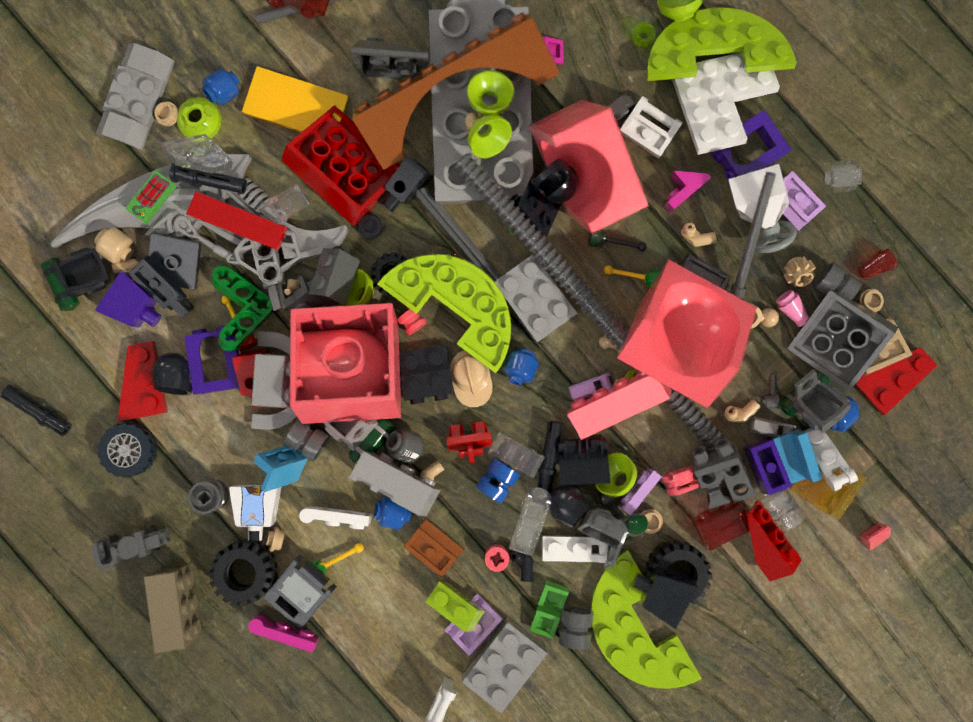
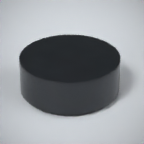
M366 214L359 221L358 229L363 237L375 239L381 235L383 224L378 216Z

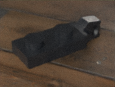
M148 256L143 258L129 272V275L164 309L166 307L171 311L174 309L182 318L193 309L194 306L186 298L187 296L183 290Z

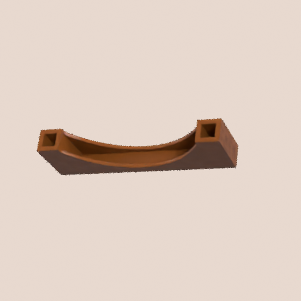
M523 12L514 16L510 20L511 24L504 28L500 25L491 29L487 33L488 37L481 41L478 38L470 41L465 45V50L459 53L453 51L442 58V63L436 66L430 64L420 71L421 74L413 79L409 76L398 83L399 87L394 90L385 89L376 96V100L371 103L364 101L355 107L356 111L352 119L383 170L405 159L406 150L403 147V139L410 116L422 97L434 85L446 77L468 69L498 68L522 74L533 79L538 86L560 74L531 13L525 15Z

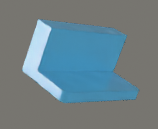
M797 429L772 438L791 484L804 479L811 482L822 480L807 432Z
M287 446L257 454L254 463L267 474L261 489L267 492L297 482L307 462V458L302 456L299 450L294 451Z

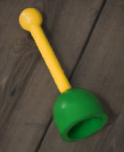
M609 265L604 267L606 275L618 274L643 279L648 287H651L661 270H650L643 275L613 269Z
M357 543L354 545V548L326 563L320 560H315L311 563L323 574H326L327 567L355 552H362L364 546L361 543Z

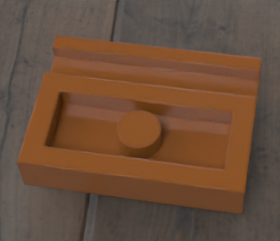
M427 518L404 545L405 549L441 578L464 551L461 545Z

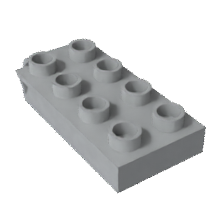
M450 0L446 9L429 10L431 64L436 66L443 62L442 58L453 51L459 53L465 50V45L476 38L481 41L488 37L487 33L491 29L500 25L504 28L511 24L510 20L514 16L523 12L527 15L529 13L528 7H512L508 0ZM475 68L455 73L434 85L431 90L435 202L440 204L487 202L485 199L482 200L480 198L482 196L480 193L477 194L475 192V187H470L471 183L469 181L466 182L464 180L466 177L464 175L460 176V171L454 169L455 164L467 153H471V158L478 161V166H483L482 170L488 172L487 176L493 178L494 184L496 182L499 184L498 188L504 190L503 194L509 195V200L515 194L523 195L533 174L532 133L529 125L532 124L530 78L504 69ZM483 71H497L504 74L512 82L514 88V97L511 105L505 112L499 114L511 125V139L500 153L490 158H479L470 150L467 143L470 130H467L465 124L467 115L477 112L472 108L468 100V84L476 74ZM487 95L483 97L482 101L486 105H493L497 102V99L492 95ZM489 124L482 126L478 130V134L484 133L488 129Z

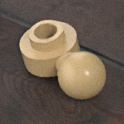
M755 306L757 309L751 329L759 323L765 327H773L778 323L779 315L776 310L766 308L761 311Z

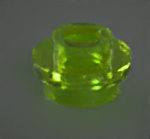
M647 22L638 23L632 30V40L637 46H650L656 37L655 28ZM641 32L646 33V34H647V38H646V39H642V38L639 36V33H641Z

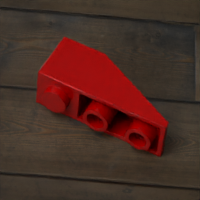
M758 500L748 512L747 518L755 562L771 582L793 575L802 559L789 543L783 531L779 529L771 518L768 510Z

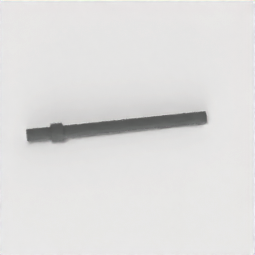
M766 172L736 282L732 284L730 290L731 294L740 299L745 296L747 289L745 283L776 174L772 172Z

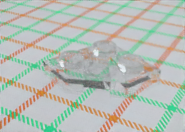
M206 134L162 143L161 152L177 166L206 173H217L232 168L233 160Z

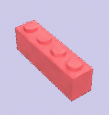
M638 371L636 372L637 375L630 379L628 377L619 379L614 383L615 386L609 389L605 387L598 389L592 394V397L586 400L584 397L577 399L571 404L567 415L582 440L670 399L671 388Z

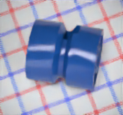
M494 457L487 468L489 473L482 475L476 487L490 498L502 504L509 494L508 487L514 486L521 474ZM495 478L501 481L499 486L493 483Z

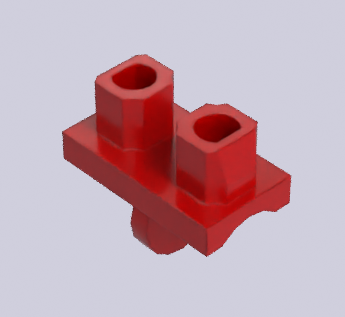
M484 421L473 423V434L464 435L463 425H451L449 437L446 438L449 452L458 451L459 458L469 456L470 463H475L474 456L482 455L483 447L492 446L491 432H488Z

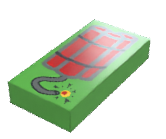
M155 170L125 209L145 224H148L177 186Z

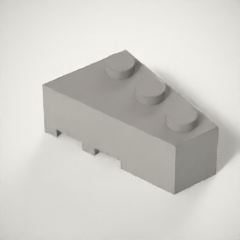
M363 451L349 478L355 482L356 480L364 482L371 487L370 490L376 493L378 491L391 498V501L419 516H427L441 491L434 486L436 482L426 476L419 478L414 475L415 470L405 464L401 466L395 464V458L387 453L382 452L379 455Z

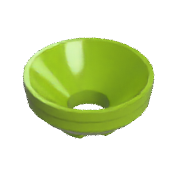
M658 0L657 3L661 14L675 20V22H682L694 16L701 6L702 0Z
M483 71L476 74L470 80L467 96L470 105L477 112L483 115H499L505 112L511 105L514 97V88L512 82L504 74L497 71ZM487 95H492L497 99V102L494 105H486L482 99Z
M202 97L190 98L181 104L178 109L177 125L186 138L196 142H204L210 140L218 133L222 117L215 104ZM195 109L200 110L202 113L201 119L198 122H191L189 120V113Z
M497 114L478 118L472 124L468 134L467 143L470 150L479 158H490L497 155L507 146L511 139V125L504 117ZM489 124L488 129L484 133L478 134V130L482 126Z
M357 269L346 306L369 305L374 295L372 278L362 269ZM365 290L364 295L359 301L360 294Z
M612 453L608 455L611 483L595 484V486L602 494L615 498L625 495L633 488L637 479V469L634 462L627 455ZM620 474H626V482L621 486H617V477Z

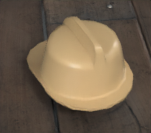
M465 350L459 352L450 364L451 379L456 397L463 405L468 407L484 405L492 394V380L489 368Z

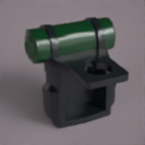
M86 247L70 253L69 258L63 261L60 258H50L40 265L43 276L46 278L54 295V301L62 312L72 311L80 304L79 296L84 293L93 294L106 288V285L110 283L104 264L95 248L89 249Z

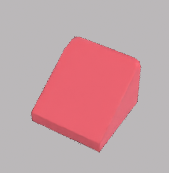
M876 523L859 537L866 547L872 550L890 537L891 528L888 525Z

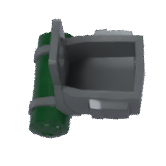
M814 370L794 385L795 389L791 393H787L779 402L781 411L784 414L792 417L799 412L802 414L803 420L811 428L822 433L838 423L848 413L851 406L849 399L838 388H831L829 386L830 380L825 374Z
M595 508L594 510H588L584 514L577 530L611 546L603 567L607 570L614 567L623 543L642 535L646 531L648 520L644 514L641 515L638 512L621 520L611 516V512L608 510Z

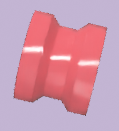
M411 309L397 319L399 324L405 326L408 336L418 331L428 322L426 318L420 316L419 312L416 314Z
M500 544L490 546L485 553L486 566L494 572L504 570L509 564L507 549Z

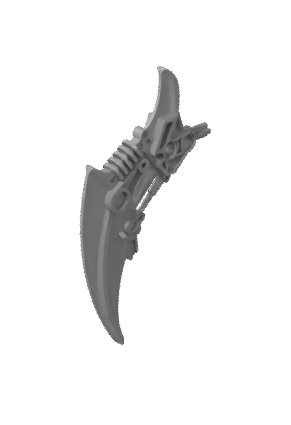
M225 154L204 156L181 162L183 165L192 167L199 165L205 171L245 178L246 169L252 158L249 154ZM171 165L156 169L170 180ZM151 171L116 188L89 206L53 239L51 246L55 249H60L76 238L111 227L150 229L145 233L150 238L153 232L181 238L189 237L202 242V244L211 248L214 253L226 259L230 264L244 266L257 274L263 283L264 289H268L273 311H281L285 309L283 303L285 295L282 287L285 284V271L304 259L320 256L323 248H338L346 238L348 228L346 225L328 230L310 231L287 223L288 217L283 211L272 210L275 200L269 198V195L264 193L262 188H258L256 183H252L250 178H245L247 180V189L243 195L204 185L192 187L189 183L179 181L174 183L177 186L150 222L145 224L125 208L153 174L154 171ZM195 191L270 221H276L278 224L287 227L288 229L279 249L283 250L284 259L291 261L283 265L280 252L272 248L267 256L262 257L261 250L264 245L188 216L186 213ZM204 225L238 246L232 253L219 244L216 245L202 237L198 229ZM253 253L256 269L246 263L245 255ZM275 268L277 272L276 277L268 280V271Z

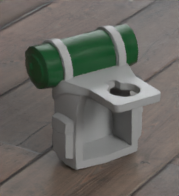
M391 419L324 423L326 426L325 430L334 440L338 442L343 441L351 449L348 454L354 464L358 462L363 451L375 453L396 429Z

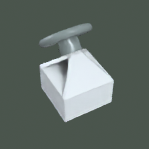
M779 164L729 179L736 209L741 219L752 223L766 172L776 174L760 230L762 239L757 242L755 252L758 253L779 251L790 245L797 235V229L792 223L778 221L789 205ZM780 228L787 229L789 233H781ZM781 241L777 244L765 246L771 242Z

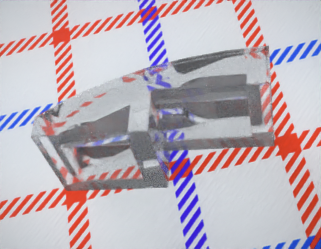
M500 432L488 454L531 478L535 477L545 458Z

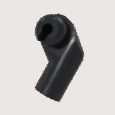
M522 548L513 549L509 554V558L521 567V581L532 582L533 558Z

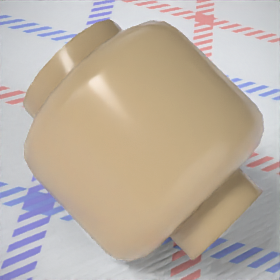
M116 227L102 229L94 240L97 253L114 264L122 260L127 261L134 252L132 249V238Z

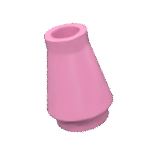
M789 290L777 298L776 302L779 310L794 321L798 327L806 324L810 317L798 293Z

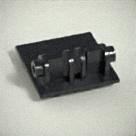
M535 169L523 195L515 194L511 197L510 201L513 200L515 202L513 205L515 207L519 206V211L525 213L524 217L531 220L530 224H535V229L540 230V234L547 238L562 203L548 201L538 189L534 188L531 180L539 174V171Z
M606 438L563 439L558 442L561 486L611 483L607 453L608 440Z

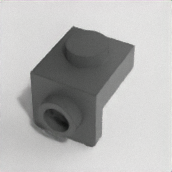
M304 275L298 277L301 288L283 301L285 308L289 311L291 309L315 308L323 302L308 294L312 279Z

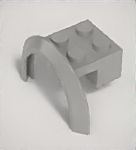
M258 331L257 346L279 348L290 355L291 338L280 333ZM255 354L252 406L287 408L272 415L252 414L251 429L271 430L281 428L297 417L290 407V357Z

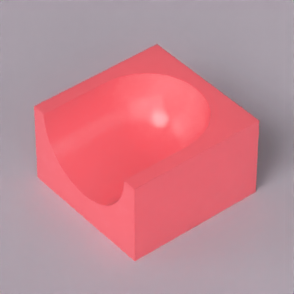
M579 100L529 125L546 167L558 158H561L575 169L579 180L577 192L570 200L562 203L566 214L588 231L594 233L648 206L610 108L589 101Z
M668 260L642 299L617 359L708 408L740 369L757 308Z
M392 303L291 309L290 407L302 424L401 418L399 328Z

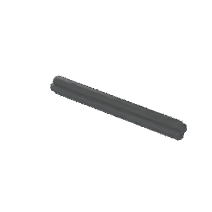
M425 186L421 187L415 193L416 198L468 260L485 271L494 281L498 280L501 275L440 203L435 202V197Z

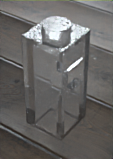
M528 487L510 538L509 549L533 556L551 505V494L539 487L534 489Z

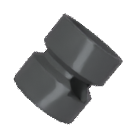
M832 262L818 276L813 287L823 295H827L830 290H833L852 300L860 290L862 282L851 274L846 276L845 270L835 262Z
M297 419L289 430L283 444L294 451L300 449L302 456L314 462L326 445L330 435L320 428L312 429V423L302 424Z
M218 479L199 482L190 489L188 494L190 507L200 514H208L222 508L229 498L226 484Z
M577 607L562 608L561 623L564 624V628L560 629L559 645L578 650L591 648L592 633L588 629L593 626L594 612Z

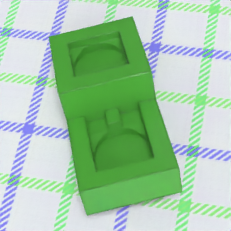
M546 580L529 631L553 639L561 618L562 608L569 594L568 587Z

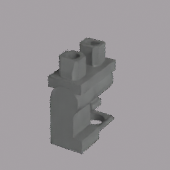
M727 438L717 440L715 442L717 451L711 453L707 452L705 446L693 448L694 472L701 489H708L707 500L709 509L731 503L730 494L734 503L756 496L753 482L745 469L736 445H731ZM722 480H725L728 488L720 487ZM748 487L743 493L735 492L736 490Z
M151 526L120 540L117 539L116 534L100 538V541L92 545L95 564L98 568L109 569L117 565L121 559L126 560L139 555V558L147 556L159 550L163 544L170 542L168 529L164 528L155 531V527Z

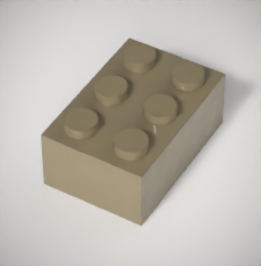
M189 564L160 568L144 577L154 653L185 649L201 633V622L196 617L198 600L197 596L193 595L192 589L194 574L190 570Z

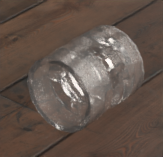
M786 489L770 496L766 495L760 500L763 507L768 510L770 516L783 533L795 528L805 518L806 514L799 505L791 503L792 496Z

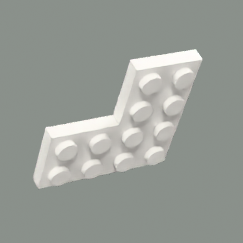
M742 52L697 62L696 77L672 79L698 155L746 144L747 136L734 102L776 93L780 87L774 71L745 73Z

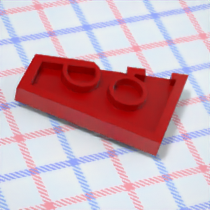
M155 341L129 345L127 348L117 422L168 413L165 393L155 390L151 379V367L158 358Z
M921 347L911 350L912 355L908 358L866 376L863 374L854 385L881 415H886L938 366Z

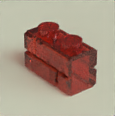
M732 499L731 503L721 505L719 509L710 512V510L701 512L696 516L697 520L693 521V525L704 547L709 551L750 531L744 507L739 501L734 503Z

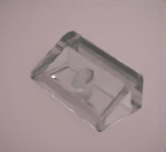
M298 184L257 206V209L274 223L279 224L310 204Z

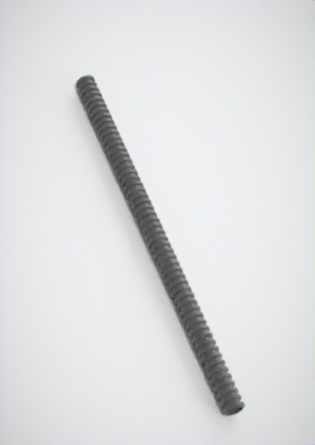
M465 154L455 164L454 169L460 171V176L464 175L466 177L464 180L471 183V188L475 187V192L482 195L480 198L487 201V206H492L491 210L498 213L496 216L498 218L502 217V222L508 224L507 228H512V233L514 235L517 234L519 236L518 240L524 242L523 246L529 247L528 251L534 253L533 257L539 258V263H543L545 265L544 269H548L550 271L549 274L555 276L554 280L560 282V287L566 288L565 292L571 294L570 298H575V303L581 305L580 309L582 311L585 310V314L591 316L590 320L596 322L597 328L601 327V332L607 334L606 338H611V343L617 345L616 349L618 351L621 350L629 329L624 328L623 322H618L619 318L613 316V311L609 312V307L603 305L604 301L598 299L597 293H592L593 289L587 287L588 283H583V278L577 276L578 272L576 270L573 271L572 266L566 264L567 260L561 258L562 254L556 253L557 249L555 247L552 248L550 246L552 243L550 241L547 242L545 240L546 237L540 235L541 231L535 229L536 225L530 224L531 220L524 217L525 213L519 211V206L515 207L513 205L515 202L508 199L509 195L503 194L504 190L498 188L499 184L497 182L494 184L493 178L487 176L488 172L482 170L483 166H478V161L471 158L472 154ZM671 388L672 393L670 399L666 400L667 405L673 407L672 411L678 413L677 416L679 418H683L682 422L688 424L689 430L693 429L692 433L698 435V440L702 441L704 446H708L707 450L709 452L717 451L715 442L726 437L721 435V431L716 429L714 424H710L711 420L706 418L704 413H700L701 409L695 407L694 401L690 402V398ZM741 457L743 464L745 465L746 459L744 457Z

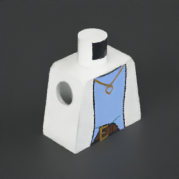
M233 485L229 487L235 525L237 527H248V541L263 540V527H270L275 524L282 487L267 492L261 489L262 485Z

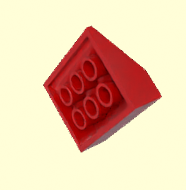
M335 105L286 145L281 159L285 165L353 226L388 192L384 187L400 166L397 162L383 170L356 124ZM334 113L341 118L340 123L333 116Z

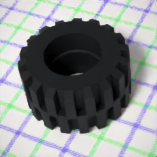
M248 539L238 540L216 554V559L210 565L213 569L209 571V577H213L210 585L211 587L216 586L217 591L214 593L217 597L222 594L224 596L222 601L225 603L232 601L234 606H238L240 603H242V606H246L251 602L258 601L268 592L274 584V579L277 577V572H275L277 562H273L272 559L275 556L273 552L270 554L267 552L269 548L266 545L260 546L259 541L250 542ZM236 559H245L254 566L256 578L253 584L244 585L234 578L232 565Z
M673 540V543L666 541L662 547L658 545L654 548L656 552L654 554L650 553L648 556L650 561L649 563L646 562V577L650 578L657 567L667 570L668 566L674 561L686 560L691 568L690 577L696 579L698 587L690 602L693 604L698 603L697 598L699 596L704 598L706 595L704 593L705 588L710 589L711 586L708 582L709 579H712V573L709 572L711 566L706 561L705 555L689 543L680 542L679 540Z

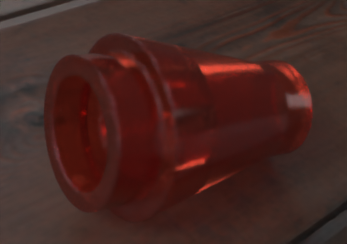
M888 248L884 251L880 249L865 264L858 268V272L866 281L869 278L893 271L898 262Z

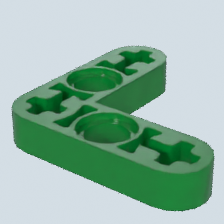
M218 266L212 273V285L242 308L219 334V346L223 350L231 352L237 350L270 317L273 308L270 297L231 268ZM224 276L227 277V280H226V279H222V280L220 281V280L218 279L219 277H221V278L224 277ZM242 288L247 290L249 295L247 297H240L235 291ZM262 305L266 306V309L262 308L261 310H259L257 308L258 306ZM247 318L253 322V325L251 327H243L239 321ZM235 330L238 332L235 340L226 341V337L230 338L235 333Z

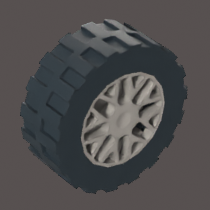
M138 423L117 424L113 428L107 429L106 433L101 436V441L97 447V455L100 458V464L106 468L108 473H112L116 477L122 476V478L142 474L153 465L152 463L157 457V441L152 436L153 433L147 430L145 426L137 425Z

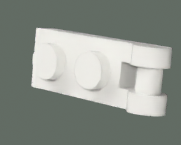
M813 428L805 430L808 433L820 473L834 492L841 489L842 485L846 483L852 484L858 481L855 471L849 467L825 431L822 433ZM839 470H840V472L842 473V474H840V475H838V476H836V475L833 474V473H835V472H837V471H839Z
M308 506L300 512L299 517L304 523H310L316 519L324 520L325 525L340 526V523L350 524L349 528L364 529V526H369L371 523L372 513Z
M542 535V561L605 563L609 545L590 536ZM592 545H599V553H592Z

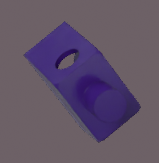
M122 271L95 309V311L136 328H139L143 322L155 327L162 315L152 309L156 301L128 273Z

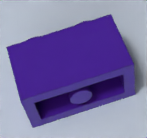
M763 439L743 447L761 493L770 496L792 487L774 440Z

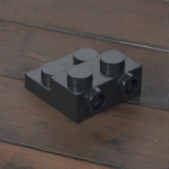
M446 345L399 352L404 401L410 400V404L413 405L425 403L424 398L434 396L435 401L449 399V394L454 392Z

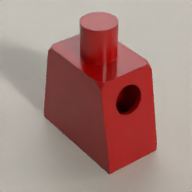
M266 348L243 351L232 358L241 396L250 395L251 405L255 354L267 355Z

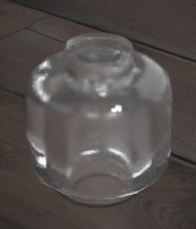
M854 160L832 162L830 170H825V185H830L832 192H852L857 189V185L862 184L861 165L857 166Z

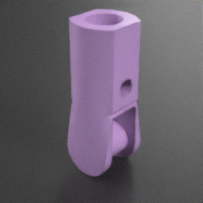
M610 373L569 386L568 389L573 402L582 397L585 399L593 396L592 394L596 391L594 381L600 380L602 388L609 389L614 385H611L608 377L611 376Z

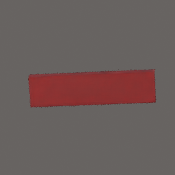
M196 191L186 213L190 217L279 251L288 229L283 225Z

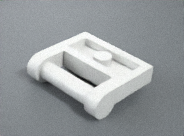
M642 96L619 132L659 159L683 122L679 119L674 120L648 103V99ZM644 111L670 128L668 133L641 116L640 112Z
M444 677L425 722H443L449 704L454 701L457 695L456 690L453 689L454 680Z

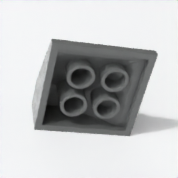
M378 38L359 40L351 47L352 56L362 77L405 79L411 76L413 79L421 74L420 71L424 67L430 65L427 52L382 42Z
M830 290L787 349L850 392L894 336L898 327L878 313Z

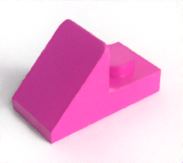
M673 171L670 178L681 191L676 188L666 197L669 200L664 205L666 210L671 213L702 187L711 176L705 173Z

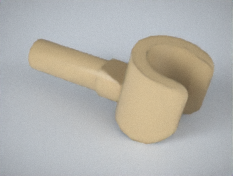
M479 112L469 113L465 118L467 130L471 129L472 124L478 118L486 115Z
M287 279L284 293L289 295L300 289L299 280Z

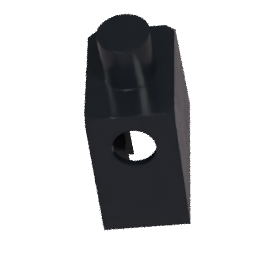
M407 156L384 188L390 193L382 204L391 212H394L400 203L409 205L416 198L415 193L421 187L426 186L434 175L419 162ZM405 184V191L401 192V187Z
M658 567L654 569L650 578L637 573L631 587L643 592L641 595L642 607L674 629H677L698 588L695 578Z

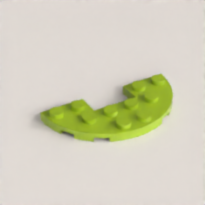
M708 8L696 11L692 18H688L685 21H674L659 35L650 52L647 81L696 77L697 65L695 56L742 52L745 73L795 69L797 62L787 39L767 20L740 9Z
M427 254L400 263L378 282L380 287L416 314L430 296L433 295L471 325L459 339L457 345L494 373H497L509 348L511 318L502 291L485 271L475 264L456 256Z
M627 549L618 555L614 567L607 570L604 569L592 595L591 611L594 612L592 629L601 652L619 673L644 686L662 689L678 688L701 680V676L676 634L657 645L653 644L632 607L634 603L641 600L643 593L631 587L637 573L641 574L629 551Z

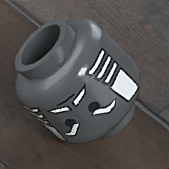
M399 428L393 431L387 438L386 446L388 453L395 459L412 463L423 453V439L418 433L405 428Z

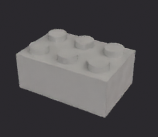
M532 254L496 280L495 283L502 291L509 308L533 341L538 343L574 317L577 312L544 269L543 265L539 263L538 258H534V254Z
M507 616L464 671L462 683L502 713L548 654L546 646Z

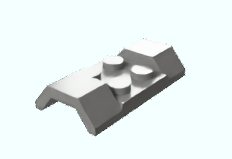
M136 43L128 44L121 66L118 65L102 109L104 112L96 135L123 142L143 151L155 118V108L160 104L175 61L156 50Z

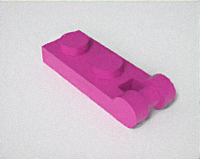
M265 614L256 615L248 624L249 631L253 634L312 653L317 647L320 638L314 636L315 633L310 630L300 629L299 631L293 629L286 622L277 621V623L268 621V617Z

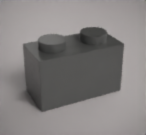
M323 248L308 294L328 305L346 306L360 260L341 249Z

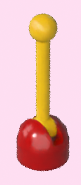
M224 295L221 299L222 303L227 306L232 318H234L236 313L231 305V300ZM252 334L238 348L239 351H246L256 346L258 342L255 336Z

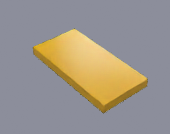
M257 66L242 113L303 132L334 105L345 114L349 96ZM334 113L333 116L340 123L341 118Z

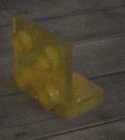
M839 470V471H837V472H835V473H833V474L836 475V476H838V475H840V474H842V473H841L840 470ZM855 472L858 481L852 484L846 483L835 492L830 488L823 476L822 480L811 482L807 479L795 482L790 487V490L829 517L840 520L867 478Z

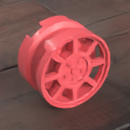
M694 466L680 468L661 477L663 483H666L668 487L666 489L668 496L679 495L700 487L699 481L695 477Z

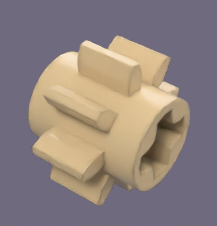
M804 256L802 258L795 257L789 260L786 267H784L787 272L784 274V277L788 284L793 283L795 287H803L812 282L815 277L813 271L816 267L811 260L807 261Z

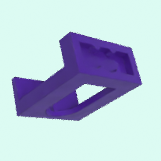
M765 110L742 125L746 136L756 130L769 151L747 165H738L732 160L730 156L732 147L711 152L713 159L718 164L721 163L726 170L725 176L728 181L731 178L764 169L791 151V148Z
M226 325L217 326L216 331L207 332V329L193 330L192 335L184 336L193 395L239 388L232 359L239 354L238 349L231 352L224 350L228 379L206 383L204 381L200 344L204 339L219 338L220 331ZM235 330V333L230 338L226 337V341L235 340L238 332Z

